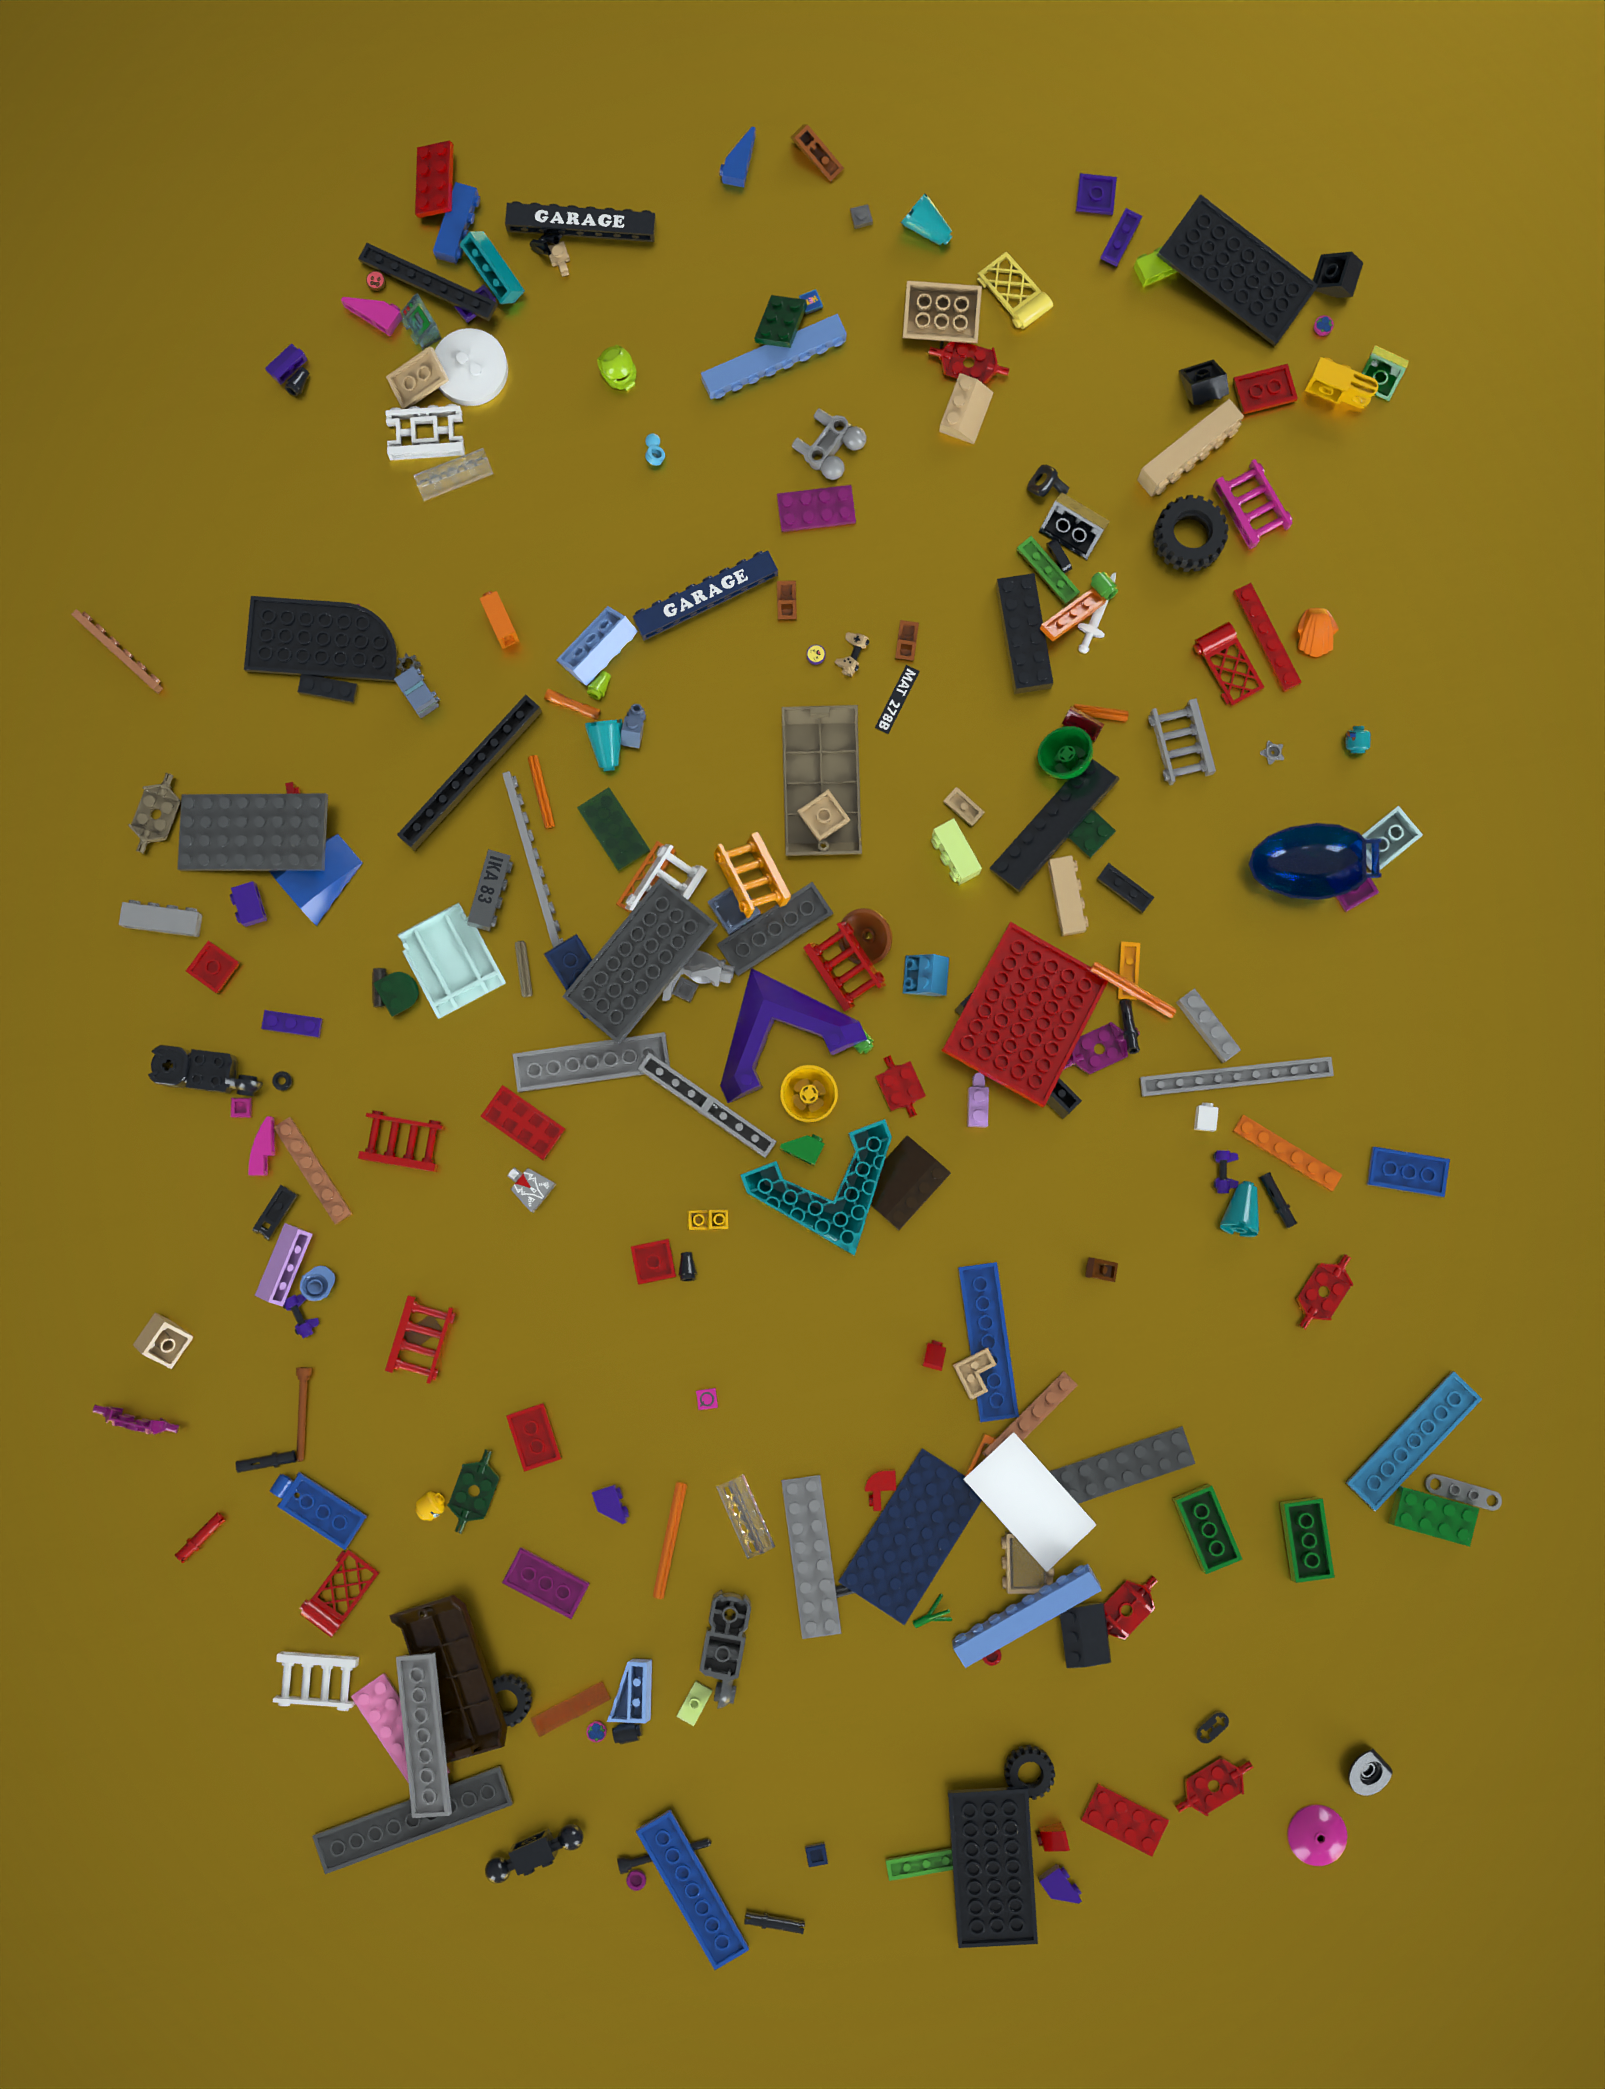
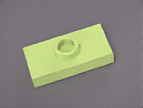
M695 1681L676 1717L694 1726L713 1690Z

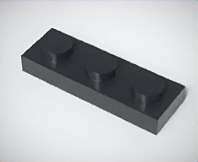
M301 675L297 692L299 694L354 704L358 685L356 683L312 675Z
M1108 863L1097 878L1098 881L1141 913L1145 911L1154 899V896L1110 863Z

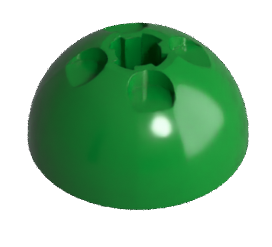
M1074 726L1061 727L1052 731L1043 739L1038 749V762L1047 774L1058 779H1071L1079 776L1088 768L1093 757V744L1090 736L1083 729Z

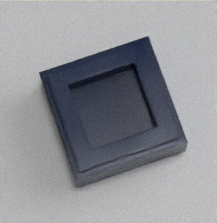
M825 1843L805 1846L809 1868L828 1864Z

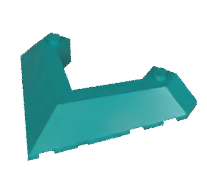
M885 1119L848 1133L855 1152L833 1201L783 1179L777 1161L740 1175L748 1194L855 1256L892 1136Z

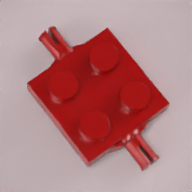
M891 1055L883 1058L888 1069L884 1073L875 1076V1079L890 1112L898 1108H906L909 1118L916 1116L917 1114L912 1104L926 1095L911 1061L902 1065H895Z

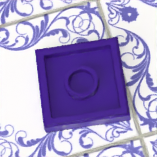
M1080 173L1076 211L1113 215L1117 177Z

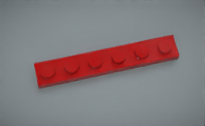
M1252 583L1234 590L1233 594L1283 692L1300 685L1302 682Z

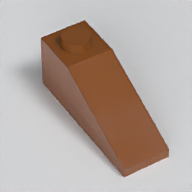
M803 124L790 137L829 181L833 180L844 169L808 124Z

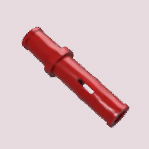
M216 1512L192 1538L186 1540L187 1543L174 1554L175 1557L184 1563L226 1521L225 1517Z

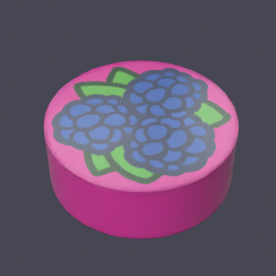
M1325 315L1318 317L1314 323L1315 332L1320 336L1328 335L1333 329V320Z
M594 1721L590 1723L587 1728V1737L592 1742H600L606 1736L607 1729L602 1722Z

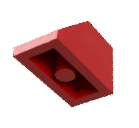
M932 1340L931 1343H926L921 1362L922 1366L942 1371L946 1348L942 1347V1342Z
M1061 1822L1038 1828L1040 1833L1036 1834L1038 1845L1043 1846L1045 1852L1070 1851L1066 1831Z

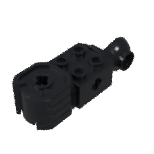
M159 1045L151 1051L155 1055L151 1062L152 1073L148 1074V1076L154 1083L178 1088L187 1087L194 1090L230 1094L232 1090H237V1094L254 1096V1093L263 1085L254 1076L239 1075L237 1079L238 1061L234 1055L228 1053L191 1049L190 1052L181 1047Z

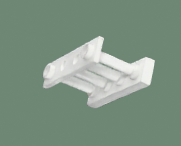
M671 844L662 845L657 851V858L636 891L628 896L625 902L627 904L625 909L633 911L639 904V900L644 892H648L652 888L649 884L655 875L677 889V892L688 900L707 869L700 865L690 867L670 853L674 846ZM665 859L687 873L688 878L685 883H680L660 869Z
M285 1651L277 1654L276 1662H282L284 1666L281 1695H276L273 1698V1702H277L279 1706L304 1704L337 1707V1710L348 1711L349 1708L355 1705L354 1701L348 1700L350 1671L359 1665V1657ZM294 1663L302 1664L301 1667H303L301 1697L289 1696L291 1669ZM314 1665H321L323 1669L320 1698L309 1697L311 1668ZM333 1666L341 1667V1670H343L340 1700L328 1699L330 1674Z

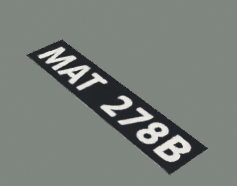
M908 665L905 666L875 726L876 729L889 734L920 671Z

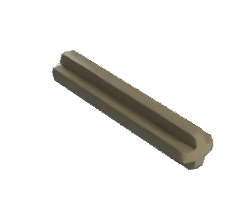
M524 941L515 942L521 994L523 997L532 996L526 943Z

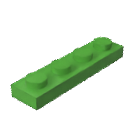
M1032 536L1017 547L1016 550L1064 605H1067L1080 594L1076 586Z
M952 1848L886 1859L889 1881L953 1870Z

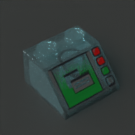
M418 293L415 294L401 311L403 316L401 321L406 330L410 328L413 333L410 336L415 345L419 344L423 350L442 338L434 319Z

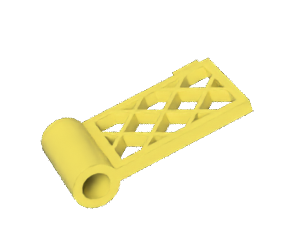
M1005 252L978 273L979 278H977V281L983 288L987 286L1013 316L1012 322L1016 328L1025 329L1053 307L1050 297L1036 286L1008 252ZM1006 259L1011 264L1010 269L999 268L1000 263ZM988 272H996V280H988L984 275ZM998 274H1009V281H999ZM1012 274H1019L1022 277V283L1011 282ZM997 285L1008 286L1007 293H999ZM1010 286L1021 287L1020 295L1009 294ZM1023 287L1032 288L1034 293L1030 296L1023 295ZM1009 298L1020 299L1019 304L1015 308H1012L1008 303Z

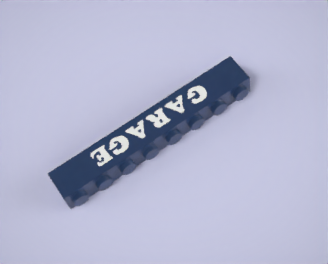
M769 551L757 552L753 555V558L749 560L743 559L733 568H724L719 572L720 574L714 577L712 575L708 576L700 584H691L686 587L685 591L671 594L667 600L656 601L652 604V607L636 611L632 617L643 641L778 576V569Z

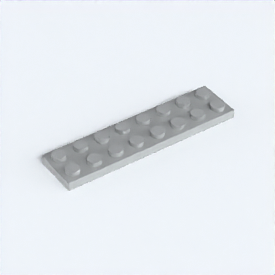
M665 1032L627 1037L620 1045L614 1040L515 1053L513 1054L517 1091L525 1092L644 1075L638 1068L649 1053L670 1067Z
M820 1475L781 1480L802 1639L841 1634Z
M435 1653L397 1656L396 1664L412 1818L449 1816L452 1814Z

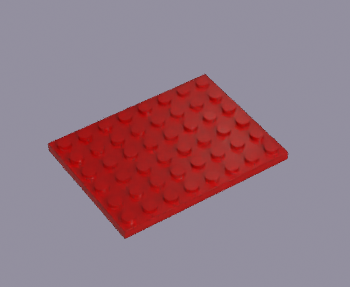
M1010 922L941 1051L1043 1108L1108 981L1092 972L1090 966Z

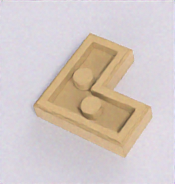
M988 1347L953 1364L970 1400L988 1392L980 1376V1373L996 1366Z

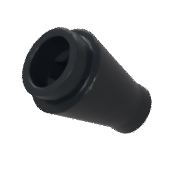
M300 367L285 382V390L293 396L301 394L307 377L310 374L308 370Z
M692 1252L681 1253L678 1274L680 1281L696 1280V1275L698 1274Z

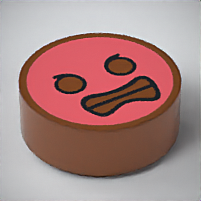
M372 271L366 277V283L372 291H380L385 287L386 280L381 272Z

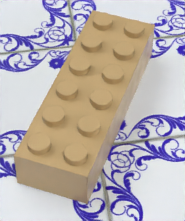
M1228 399L1142 468L1137 481L1151 497L1156 493L1157 495L1161 494L1167 488L1166 485L1168 483H1175L1181 477L1180 474L1182 472H1188L1195 466L1197 460H1204L1210 454L1209 451L1212 448H1219L1224 443L1223 440L1226 437H1233L1239 431L1238 428L1242 425L1241 421L1244 415Z

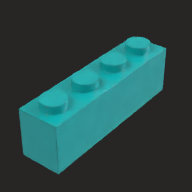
M470 231L459 245L500 304L515 303L525 290L484 231Z

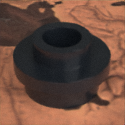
M280 1071L274 1075L272 1083L276 1089L284 1091L290 1088L292 1078L287 1072ZM281 1078L286 1079V1082L283 1085H281L279 1082Z

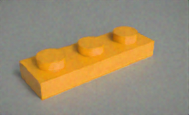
M1120 942L1119 975L1138 986L1140 943ZM1118 987L1117 999L1137 1000L1136 997Z

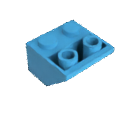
M936 954L906 955L903 993L945 996L947 994L949 957Z

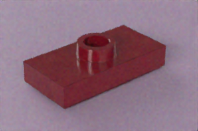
M1072 706L1062 722L1065 726L1083 729L1093 741L1097 739L1104 726L1102 722Z

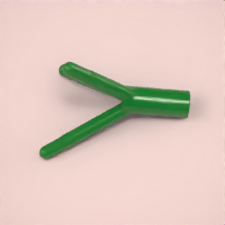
M943 1594L938 1596L927 1615L913 1621L916 1629L931 1621H952L951 1617H940L950 1613L949 1609L933 1614Z

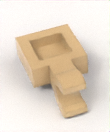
M564 242L548 246L551 251L549 258L552 266L558 265L562 277L569 275L566 262H569L570 258Z

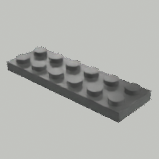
M811 882L791 895L790 900L785 906L779 907L777 904L719 942L717 946L730 966H735L734 972L736 975L740 976L833 915V912L814 883Z

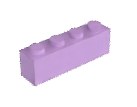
M284 1223L255 1296L283 1307L312 1237L311 1233Z

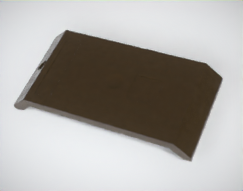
M450 1595L389 1615L391 1622L402 1630L410 1655L435 1653L446 1762H453L504 1747L507 1725L466 1604L455 1595Z

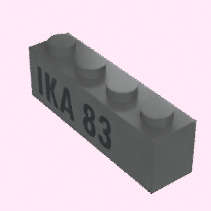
M488 849L468 917V926L490 931L491 926L495 927L498 917L495 915L496 908L500 909L503 900L500 894L502 890H506L508 883L505 877L507 872H511L513 862L510 861V855Z

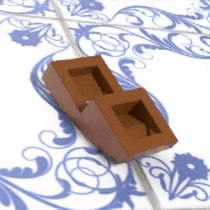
M777 581L778 619H797L796 581Z
M900 620L895 658L914 661L919 622Z

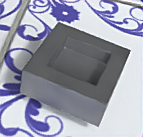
M868 204L850 208L855 229L873 225Z
M681 977L673 995L691 1002L698 984Z

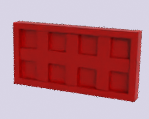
M450 140L417 147L415 215L418 218L452 211L454 144Z
M503 1085L480 1116L543 1161L566 1130Z
M1097 1783L1080 1818L1081 1821L1151 1857L1169 1823L1167 1818Z

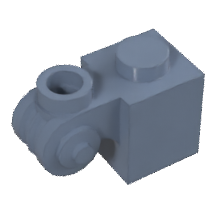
M633 704L624 718L621 730V745L640 748L646 715L644 708L639 704Z

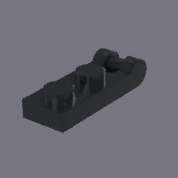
M280 1185L252 1231L256 1234H262L264 1239L270 1241L298 1195L285 1186ZM265 1222L271 1224L269 1229L264 1227Z

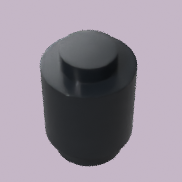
M622 1723L618 1724L617 1727H613L612 1734L615 1744L639 1741L640 1736H642L641 1724Z

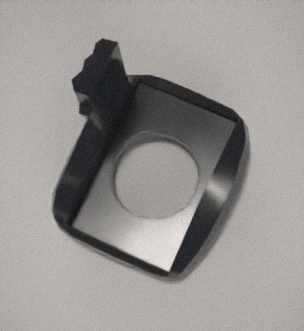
M1046 464L1041 465L1029 481L1027 489L1039 497H1044L1052 486L1059 494L1064 493L1065 495L1069 487L1059 479L1057 470ZM1047 474L1044 483L1036 485L1042 475Z

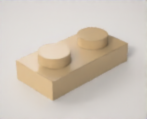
M957 787L943 801L971 827L985 813Z

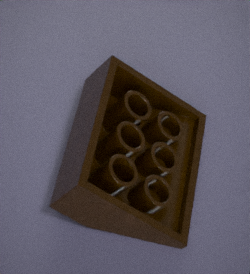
M907 1135L885 1159L870 1206L899 1231L951 1172Z

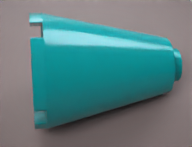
M926 194L918 200L901 222L903 226L940 246L942 243L946 245L953 237L951 235V228Z
M622 719L585 723L599 768H603L604 771L615 770V766L619 764Z
M1243 1181L1241 1184H1238L1221 1221L1220 1228L1230 1234H1233L1235 1231L1243 1237L1257 1236L1259 1232L1258 1194L1254 1183Z

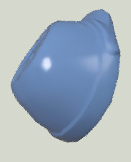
M325 1266L314 1267L301 1277L300 1291L309 1301L327 1298L335 1283V1275Z

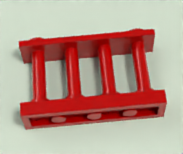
M844 921L837 924L840 931L818 945L813 942L803 948L845 1012L855 1007L854 999L874 985L879 989L885 987L886 984L884 983L885 978L880 971L877 972L853 935L854 930L852 926ZM845 936L851 946L830 961L825 960L822 955L823 951ZM853 953H856L861 962L840 977H836L833 967ZM866 969L871 979L852 992H846L843 988L844 983Z
M372 1110V1114L366 1113V1117L373 1119L368 1147L365 1148V1152L359 1151L358 1159L437 1172L438 1164L433 1163L432 1156L437 1129L445 1130V1127L440 1125V1121L429 1120V1123L400 1119L383 1116L384 1112ZM380 1120L392 1122L387 1150L384 1151V1155L376 1154L377 1150H375ZM399 1123L411 1125L406 1153L403 1155V1158L395 1157L396 1153H394ZM418 1126L430 1128L425 1156L422 1158V1161L414 1160L415 1156H413Z
M408 1295L385 1371L393 1373L394 1369L398 1370L400 1368L428 1376L426 1383L430 1384L432 1380H436L439 1369H436V1364L449 1323L453 1324L456 1313L452 1312V1307H449L447 1313L419 1305L415 1301L416 1297ZM419 1312L445 1320L442 1331L412 1323L413 1321L409 1320L411 1313ZM414 1331L438 1338L437 1349L434 1350L407 1342L404 1339L405 1332ZM405 1349L433 1357L431 1369L401 1361V1358H398L400 1350L404 1351Z

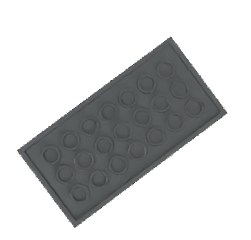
M182 794L177 869L180 871H324L328 794Z
M659 878L562 997L620 1045L718 924L663 879Z

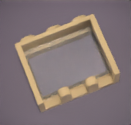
M1005 1532V1537L1001 1539L1002 1549H1005V1557H1002V1569H1006V1577H1002L1003 1589H1006L1008 1594L1037 1593L1043 1586L1053 1584L1054 1568L1052 1567L1046 1572L1011 1532Z

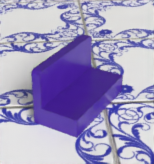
M290 344L265 369L281 385L307 361V358L300 348L297 349L293 344Z

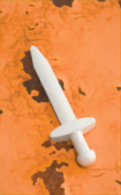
M1115 572L1110 577L1114 583L1116 579ZM1106 600L1103 606L1093 612L1089 624H1078V628L1086 633L1082 644L1078 647L1079 652L1085 654L1089 651L1088 647L1092 637H1104L1105 634L1097 627L1109 600Z

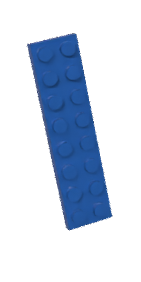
M997 1262L958 1267L970 1355L988 1347L996 1363V1366L980 1373L988 1392L977 1397L980 1422L1019 1417Z
M671 1809L636 1829L638 1837L714 1970L749 1950L748 1944Z

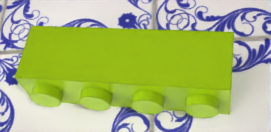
M1163 246L1155 249L1149 255L1143 254L1139 256L1135 262L1134 269L1143 287L1177 272L1156 256Z

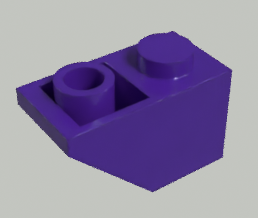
M616 1484L592 1492L598 1512L621 1524L627 1523L629 1513L627 1507L622 1506L621 1499L623 1494L620 1487L617 1488Z
M1055 1864L1038 1877L1039 1882L1051 1899L1078 1904L1082 1902L1079 1896L1082 1894L1075 1883L1071 1885L1068 1880L1070 1875L1064 1867L1060 1869L1058 1864Z

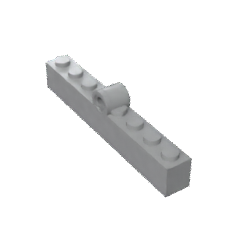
M651 1053L646 1056L638 1069L764 1158L767 1157L777 1141Z

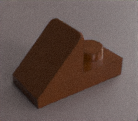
M1089 1257L1086 1277L1115 1282L1118 1263Z

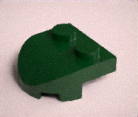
M394 972L373 983L391 1017L412 1007L418 998V986L415 980L406 973Z

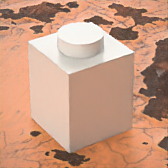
M1202 1103V1106H1197L1194 1130L1216 1131L1219 1108L1213 1107L1214 1104Z

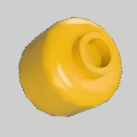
M429 1491L417 1500L415 1511L422 1520L432 1521L445 1510V1500L440 1493Z

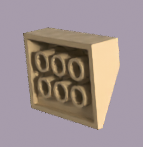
M907 281L903 338L978 343L982 286Z

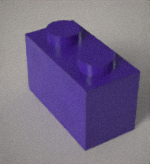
M252 881L231 888L232 894H230L232 904L237 907L238 912H235L238 923L247 927L267 921L258 886L255 882Z

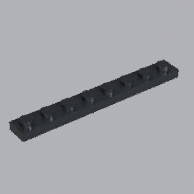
M366 243L358 258L361 263L487 321H490L498 306L495 301L369 243Z

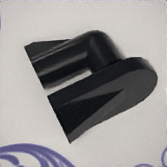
M543 234L538 240L533 239L530 242V247L536 253L549 256L551 251L547 243L558 244L562 234Z

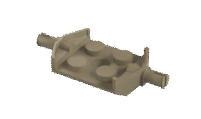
M165 773L161 784L143 786L142 798L132 824L128 825L140 838L137 852L144 854L147 843L164 841L168 837L181 800L171 790L170 783L173 778L171 774ZM154 810L161 811L160 818H152Z

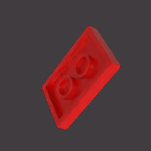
M1288 364L1233 378L1243 415L1295 402L1298 399Z
M544 1403L506 1415L524 1472L562 1459Z

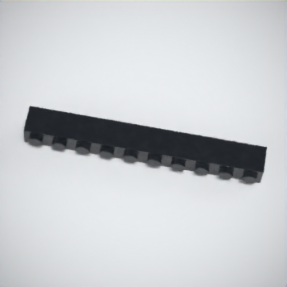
M525 694L400 830L397 836L415 851L542 713L540 706Z

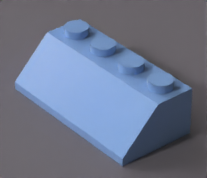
M607 606L559 656L557 661L578 681L587 686L608 665L609 661L620 653L627 642L633 639L638 631L626 616Z

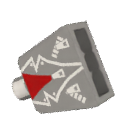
M514 1167L508 1174V1177L515 1182L511 1188L512 1192L532 1213L535 1212L556 1185L553 1181L529 1168L522 1174Z

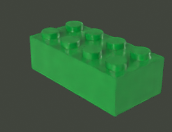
M1207 1484L1172 1498L1202 1572L1209 1574L1243 1560L1212 1485Z
M1399 1486L1396 1491L1389 1524L1470 1547L1480 1508Z
M1312 1497L1280 1502L1291 1581L1300 1583L1335 1578L1323 1498Z

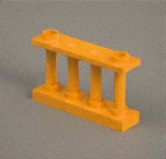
M758 832L751 834L747 845L725 851L722 844H718L713 853L714 859L720 865L739 902V908L746 918L752 915L755 906L773 900L777 901L779 907L785 906L788 903L791 895ZM747 852L752 853L755 861L733 867L729 859ZM755 868L761 870L763 877L743 884L738 876L740 873ZM764 884L769 886L772 893L750 900L746 890Z

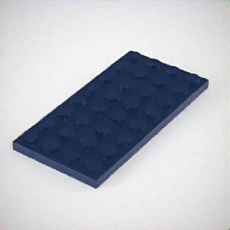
M921 1448L838 1582L905 1625L982 1499L966 1483L963 1474Z

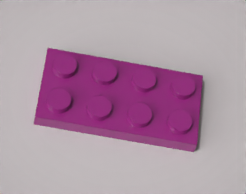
M851 485L777 494L781 532L856 523Z

